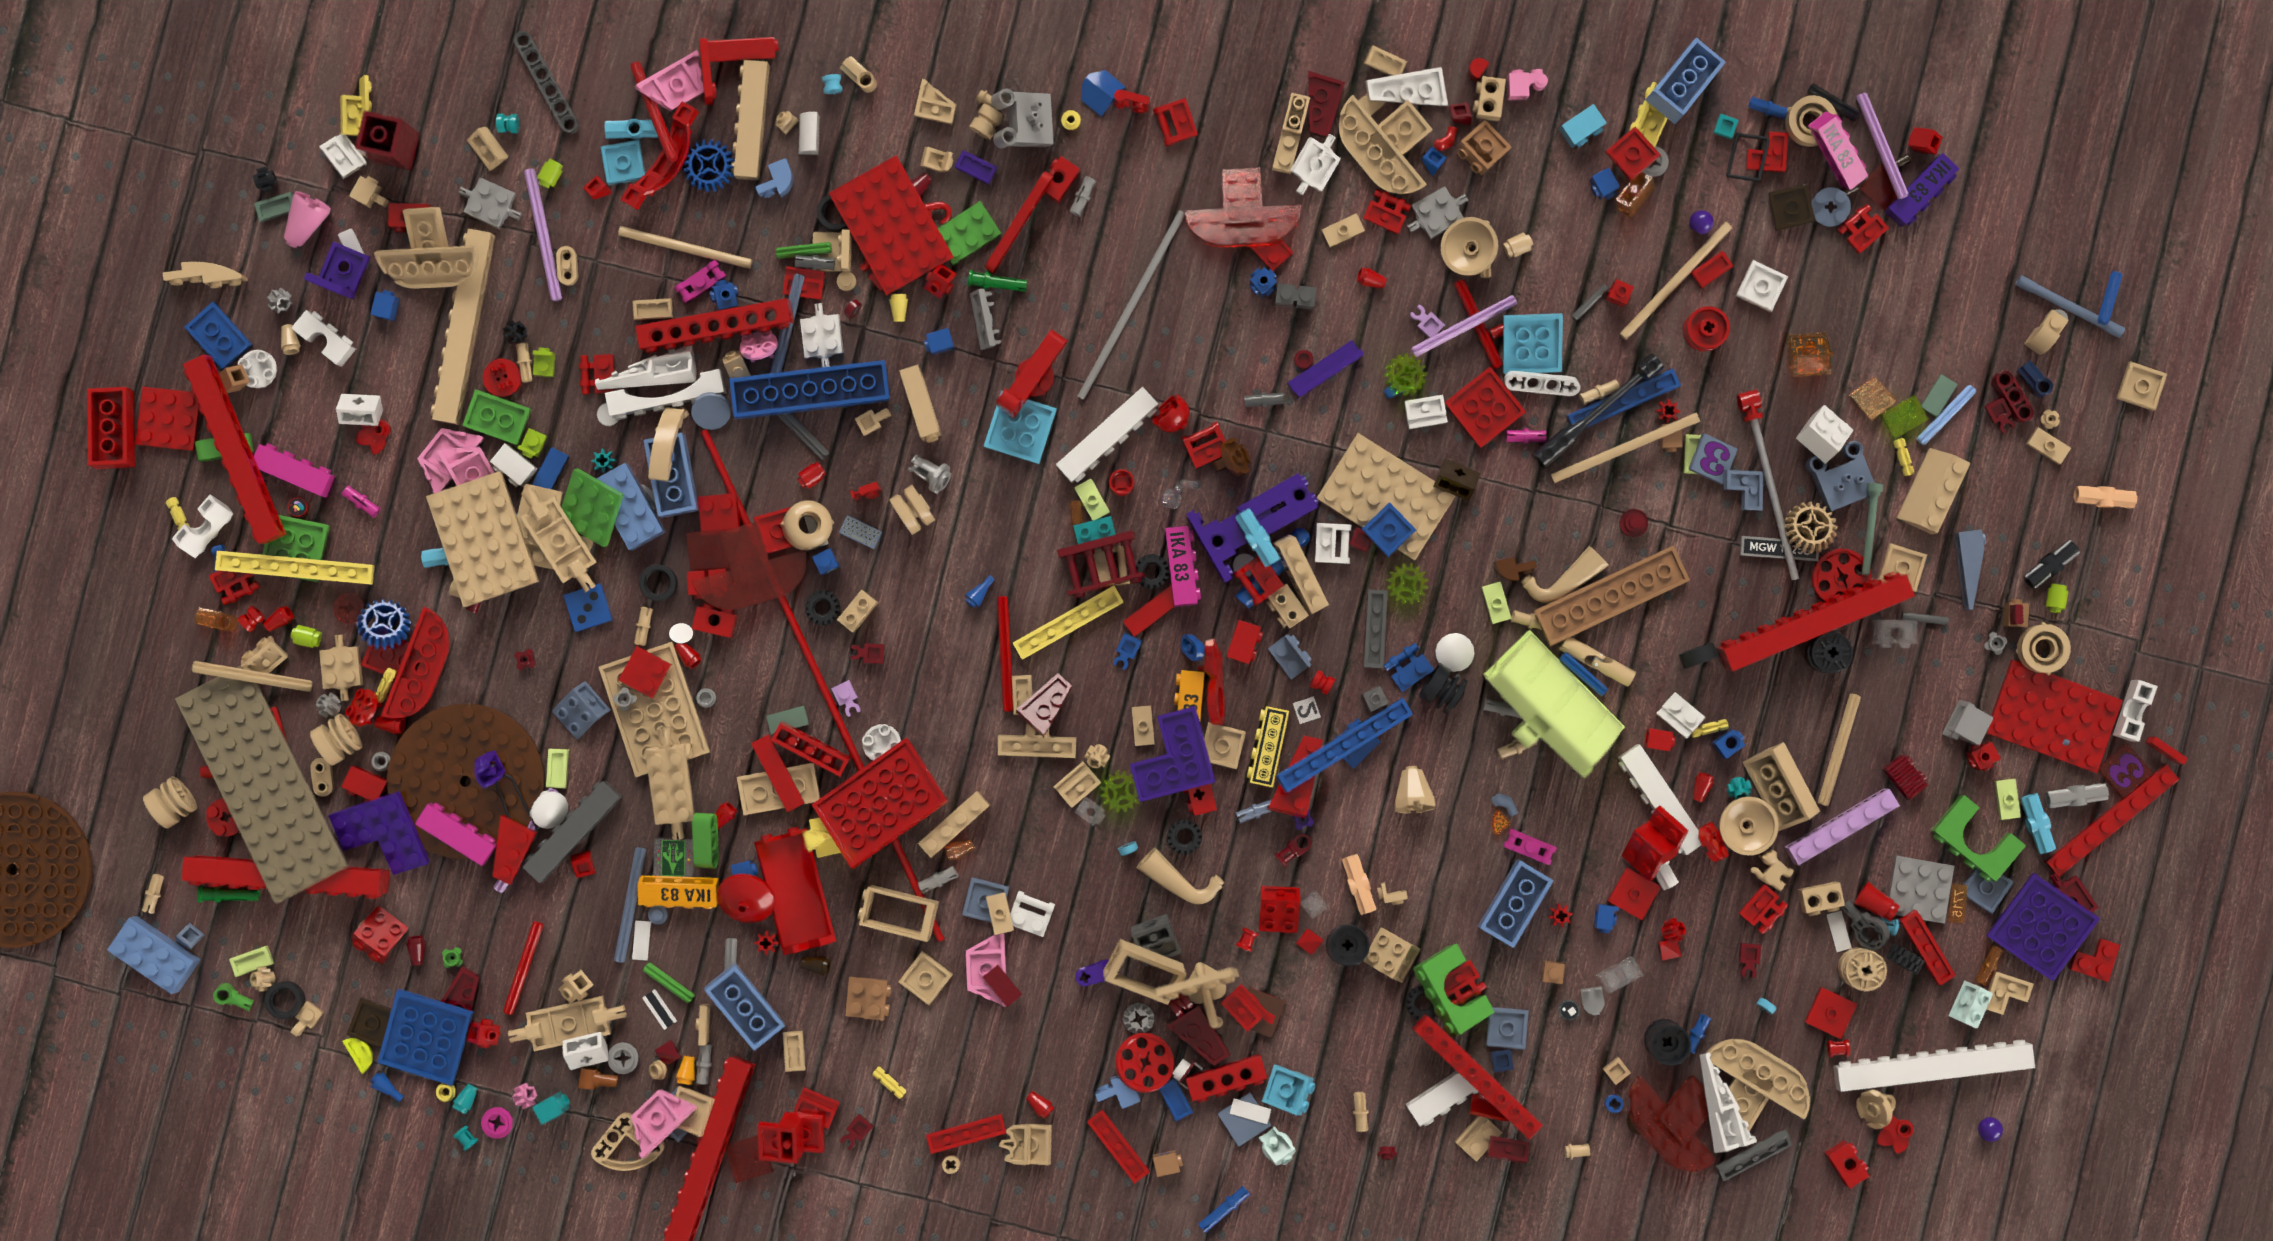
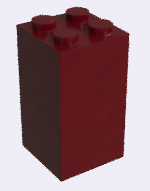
M364 111L355 149L372 162L411 171L420 133L403 119Z

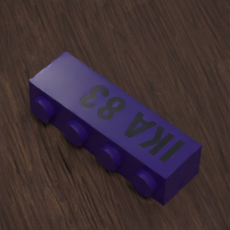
M1941 153L1906 188L1908 196L1903 199L1897 198L1884 212L1900 227L1905 224L1909 226L1917 218L1915 214L1919 210L1923 212L1931 204L1928 201L1933 196L1936 198L1943 192L1942 186L1946 182L1950 184L1957 177L1955 173L1959 168L1944 153Z

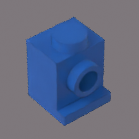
M1596 904L1593 927L1599 928L1598 932L1610 933L1612 926L1616 925L1617 915L1614 914V911H1618L1619 907Z

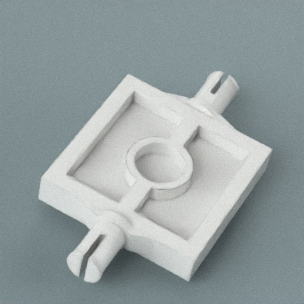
M1328 134L1324 144L1309 137L1290 171L1302 181L1296 190L1299 194L1304 195L1308 185L1317 191H1323L1341 159L1330 148L1336 139L1333 135Z
M818 303L814 304L816 316L800 319L804 357L821 358L822 367H830L829 357L844 353L839 314L824 315L823 304Z

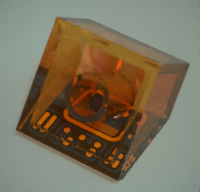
M1826 332L1787 334L1788 363L1793 377L1832 374L1834 354Z

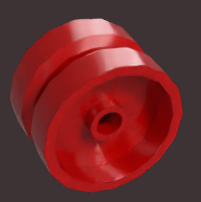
M1712 306L1701 307L1691 313L1685 320L1682 328L1683 337L1687 345L1692 349L1700 352L1711 351L1722 345L1728 338L1730 322L1726 314L1719 308Z

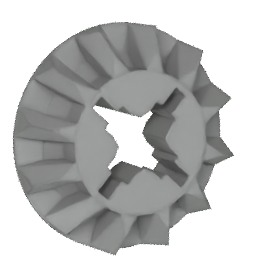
M1656 146L1655 149L1661 154L1655 161L1658 165H1653L1650 169L1647 167L1642 172L1645 176L1653 178L1662 175L1668 167L1666 152Z
M1134 1003L1125 1010L1123 1022L1128 1031L1134 1034L1146 1033L1153 1026L1154 1014L1146 1004ZM1135 1011H1137V1013H1139L1140 1016L1147 1015V1017H1144V1019H1142V1026H1140L1138 1022H1131L1133 1019L1136 1018Z
M618 1043L608 1052V1065L616 1073L627 1074L638 1065L639 1055L637 1049L630 1043ZM622 1052L625 1056L631 1057L625 1061V1064L622 1063V1060L615 1059L621 1056Z

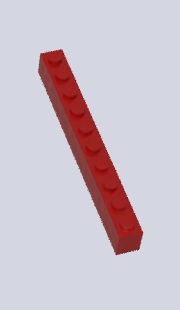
M203 354L184 363L185 377L192 385L191 391L194 397L198 399L200 404L199 410L206 418L207 429L214 437V446L222 456V465L230 475V484L238 494L237 500L243 506L245 511L244 517L251 525L254 540L258 544H267L287 535L212 356Z
M730 1056L729 1059L725 1060L723 1076L719 1078L716 1088H718L717 1093L712 1097L715 1101L703 1136H698L696 1143L698 1146L691 1155V1166L684 1175L683 1181L685 1183L678 1192L677 1206L673 1208L670 1214L672 1220L664 1231V1241H694L756 1063L738 1056Z

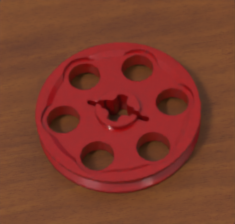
M1835 549L1823 554L1815 563L1812 571V585L1818 597L1824 602H1829V597L1834 596L1839 591L1844 595L1848 594L1847 590L1853 588L1855 584H1860L1862 587L1866 586L1865 583L1872 580L1871 569L1868 576L1863 574L1859 576L1854 572L1856 565L1860 564L1863 566V557L1850 549ZM1841 553L1848 555L1849 560L1846 564H1841L1838 560ZM1823 561H1828L1831 565V569L1828 572L1821 570V563ZM1839 572L1842 575H1846L1844 583L1837 580ZM1822 580L1829 583L1827 591L1819 589V583Z
M1138 1033L1129 1037L1120 1045L1116 1053L1115 1067L1120 1080L1128 1088L1141 1093H1149L1158 1090L1168 1082L1174 1070V1057L1170 1047L1163 1039L1150 1033ZM1142 1038L1146 1041L1144 1049L1137 1046V1039ZM1156 1046H1161L1164 1049L1163 1056L1155 1054L1154 1049ZM1123 1050L1131 1052V1060L1123 1059ZM1147 1056L1146 1059L1149 1065L1143 1068V1063L1140 1062V1060H1143ZM1159 1065H1164L1167 1068L1166 1075L1163 1076L1158 1073ZM1127 1069L1134 1071L1135 1078L1133 1080L1126 1078L1125 1071ZM1144 1077L1152 1079V1087H1146L1143 1084Z

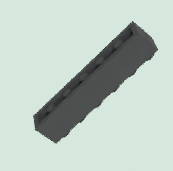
M598 781L591 788L593 792L588 797L584 796L578 802L579 807L575 811L571 810L564 819L566 821L562 825L558 824L551 831L553 835L548 840L545 838L538 845L539 850L535 854L531 853L524 860L526 864L523 868L536 881L543 883L621 800L623 796L607 781Z

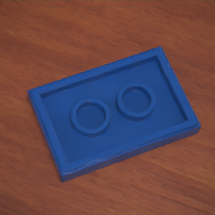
M211 302L184 327L206 353L212 356L215 363L222 370L231 366L253 346L215 302Z

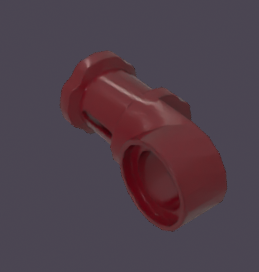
M1304 833L1297 835L1287 843V847L1279 853L1276 852L1275 856L1284 867H1287L1288 862L1295 857L1301 856L1311 847L1310 837ZM1300 837H1306L1308 839L1307 847L1300 848L1297 845V840Z

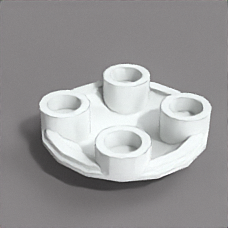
M250 351L238 361V365H243L250 381L247 384L248 387H266L276 377V362L272 355L266 351Z
M1458 633L1448 634L1437 643L1436 658L1438 662L1451 669L1452 672L1464 670L1473 661L1474 647L1466 636Z
M886 724L873 726L862 739L865 754L874 761L901 742L899 733L893 727Z
M543 791L534 802L530 810V817L541 828H554L561 824L567 815L568 802L560 793Z

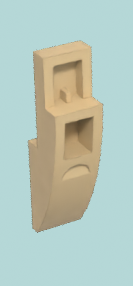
M1291 92L1272 170L1291 174L1290 170L1294 164L1310 97Z
M181 262L182 270L163 272V280L171 283V285H182L183 281L199 283L203 279V283L210 286V288H220L222 284L229 283L230 286L241 285V282L248 281L246 276L232 269L206 262Z

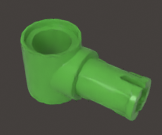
M229 983L220 984L213 995L215 1002L218 1004H229L231 1006L234 1004L248 1012L254 1002L253 999L238 994L239 991L234 990V987ZM219 991H227L229 997H222Z

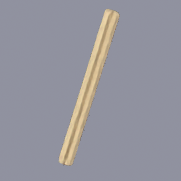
M194 661L192 666V672L306 692H310L312 689V681L199 661Z
M1849 695L1818 799V804L1828 806L1860 702L1861 697L1859 695Z

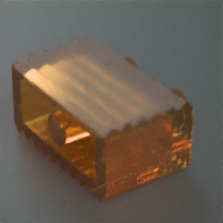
M1641 172L1636 178L1628 182L1623 191H1620L1621 194H1618V197H1616L1618 210L1632 218L1654 191V179Z

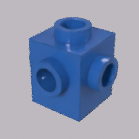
M1264 267L1260 270L1258 268L1250 275L1252 278L1249 281V287L1255 295L1259 294L1262 298L1265 294L1269 296L1276 290L1277 276L1271 269L1267 270ZM1263 277L1266 278L1267 283L1262 284L1260 282V279Z
M727 280L715 282L716 286L711 287L712 291L709 292L711 302L715 303L716 309L721 310L738 306L736 297H739L736 285L733 286L731 282L727 283ZM723 291L726 292V296L724 298L722 297Z

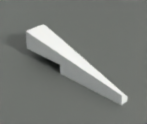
M684 346L677 350L669 349V353L658 357L654 355L628 366V370L618 374L615 371L607 379L599 380L598 378L595 380V385L600 390L696 382L697 369L693 347Z
M1701 1054L1700 1061L1714 1153L1726 1152L1757 1142L1755 1136H1751L1747 1128L1749 1126L1747 1121H1743L1739 1114L1740 1108L1726 1083L1722 1082L1718 1067H1714L1710 1060L1711 1054Z

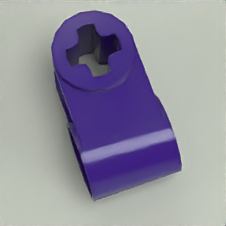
M1109 959L1078 969L1075 975L1078 984L1088 986L1105 982L1103 970ZM1082 972L1090 974L1086 982L1083 979H1079L1082 976Z

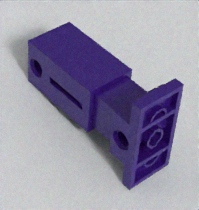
M1299 473L1265 491L1237 507V513L1220 523L1216 519L1203 527L1204 521L1199 512L1195 514L1194 510L1186 514L1187 520L1223 583L1230 581L1233 574L1228 563L1224 565L1223 562L1235 556V550L1248 543L1244 531L1236 521L1235 517L1250 508L1259 525H1262L1268 536L1318 507L1316 504L1319 501L1313 492L1310 493L1307 487L1309 484L1304 475L1300 477ZM1294 493H1302L1303 500H1296L1294 498ZM1220 538L1222 546L1215 547L1212 544V539Z

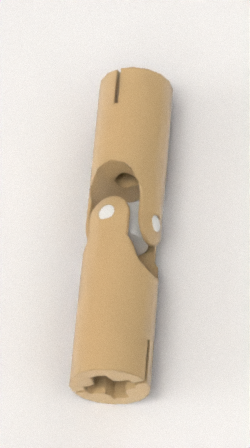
M1573 637L1563 640L1560 645V651L1568 653L1571 657L1599 670L1604 675L1627 687L1635 677L1636 671L1604 656L1602 653ZM1593 655V660L1590 661L1587 656Z

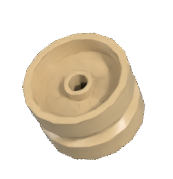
M910 485L904 489V494L908 499L907 503L899 494L889 500L910 533L914 535L921 530V526L916 519L917 517L925 525L934 522L935 518L930 512V507L923 496L916 491L913 485Z

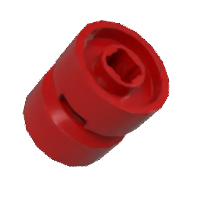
M1123 469L1113 472L1109 480L1111 491L1117 496H1127L1134 489L1133 475Z

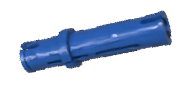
M1242 1185L1234 1194L1227 1196L1226 1200L1199 1222L1198 1225L1207 1233L1233 1209L1236 1210L1238 1205L1251 1194Z

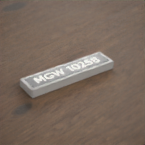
M1741 536L1739 556L1786 559L1781 539ZM1794 542L1790 544L1794 560L1818 561L1819 553L1815 550L1812 554H1809L1808 549L1802 553V547L1795 549L1796 544Z

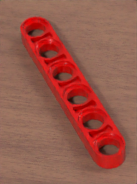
M1045 171L1041 175L986 263L985 269L991 273L997 270L1052 182L1053 176Z

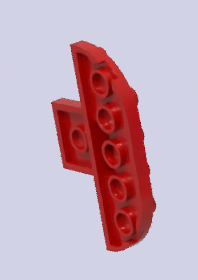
M424 606L410 642L401 639L400 645L394 643L393 649L389 645L386 646L385 650L382 646H379L376 650L373 644L370 647L368 646L361 664L363 667L384 674L387 668H391L397 673L381 714L383 717L405 718L422 710L434 693L450 649L448 629L437 613Z

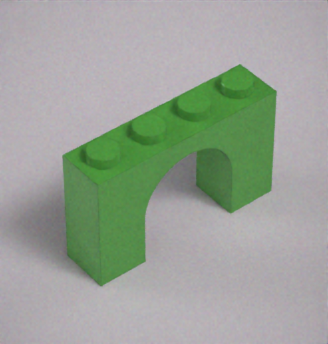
M1960 795L1931 829V832L1934 834L1933 838L1941 844H1947L1950 847L1948 850L1958 857L1960 855L1964 858V863L1968 867L1978 869L1980 872L1979 876L1984 880L1996 882L2026 845L2013 834L2005 833L1995 847L1986 854L1979 855L1968 849L1963 839L1964 827L1980 807L1965 795Z
M1457 943L1445 947L1413 968L1417 980L1421 982L1425 990L1426 997L1431 1000L1435 1013L1442 1020L1444 1029L1450 1037L1461 1035L1494 1013L1486 995L1476 997L1462 1007L1454 1005L1447 998L1444 991L1446 975L1466 961Z

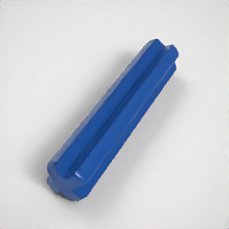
M2113 271L2110 275L2097 319L2098 323L2106 325L2110 321L2122 280V273Z
M1564 653L1560 657V661L1597 694L1603 696L1607 692V687L1568 653Z

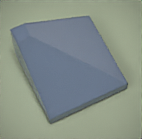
M189 923L176 936L175 941L192 949L205 935Z

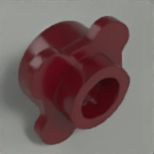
M527 649L525 652L517 651L514 654L518 663L516 665L517 669L523 670L526 667H535L534 652L531 649Z
M1382 1146L1377 1156H1382V1160H1393V1157L1397 1156V1152H1395V1147Z

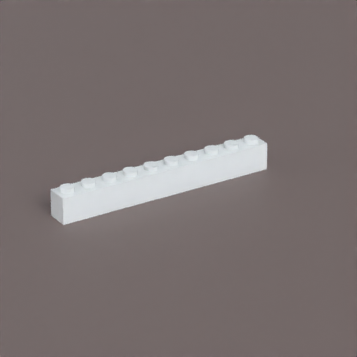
M2014 1040L2013 1044L2006 1045V1042H1997L1991 1047H1987L1985 1044L1975 1045V1049L1957 1047L1955 1051L1948 1052V1049H1939L1934 1054H1928L1927 1051L1917 1052V1056L1899 1054L1897 1058L1890 1059L1889 1056L1878 1057L1877 1061L1859 1059L1858 1063L1852 1064L1851 1061H1841L1839 1065L1833 1066L1836 1089L1842 1092L2035 1068L2033 1046L2025 1042V1040Z

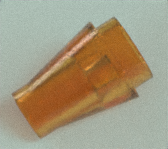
M971 839L948 843L947 846H944L948 860L956 861L970 851H973L974 846Z

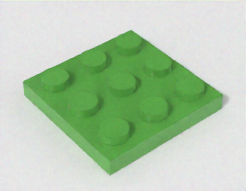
M577 468L573 469L561 508L579 534L605 547L608 546L624 494Z
M279 515L287 535L264 544L262 555L323 560L330 525ZM299 578V579L309 580V581H313V582H318V581H319V580H317V579Z

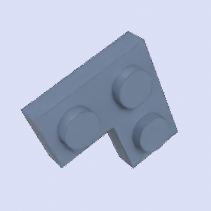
M1724 470V490L1742 491L1741 510L1762 511L1763 472Z

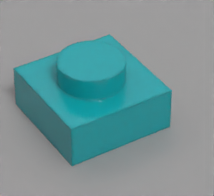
M1720 113L1713 133L1732 139L1739 120Z

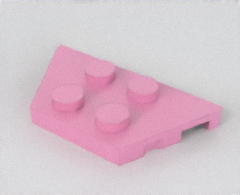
M697 50L636 84L634 87L670 112L678 108L682 101L686 103L704 92L703 82L701 81V68H699L698 62L699 52Z
M445 428L440 429L417 458L425 471L427 480L432 486L433 493L443 491L452 481L450 473L436 450L443 448L479 447L485 439L484 437Z
M480 447L443 448L436 450L456 485L495 473Z
M1002 933L994 934L966 950L968 991L979 994L1005 1007L1006 1005L983 978L996 965H999L1006 973L1005 936Z
M658 1090L631 1116L633 1126L635 1127L636 1140H639L640 1157L645 1158L698 1107L664 1090Z

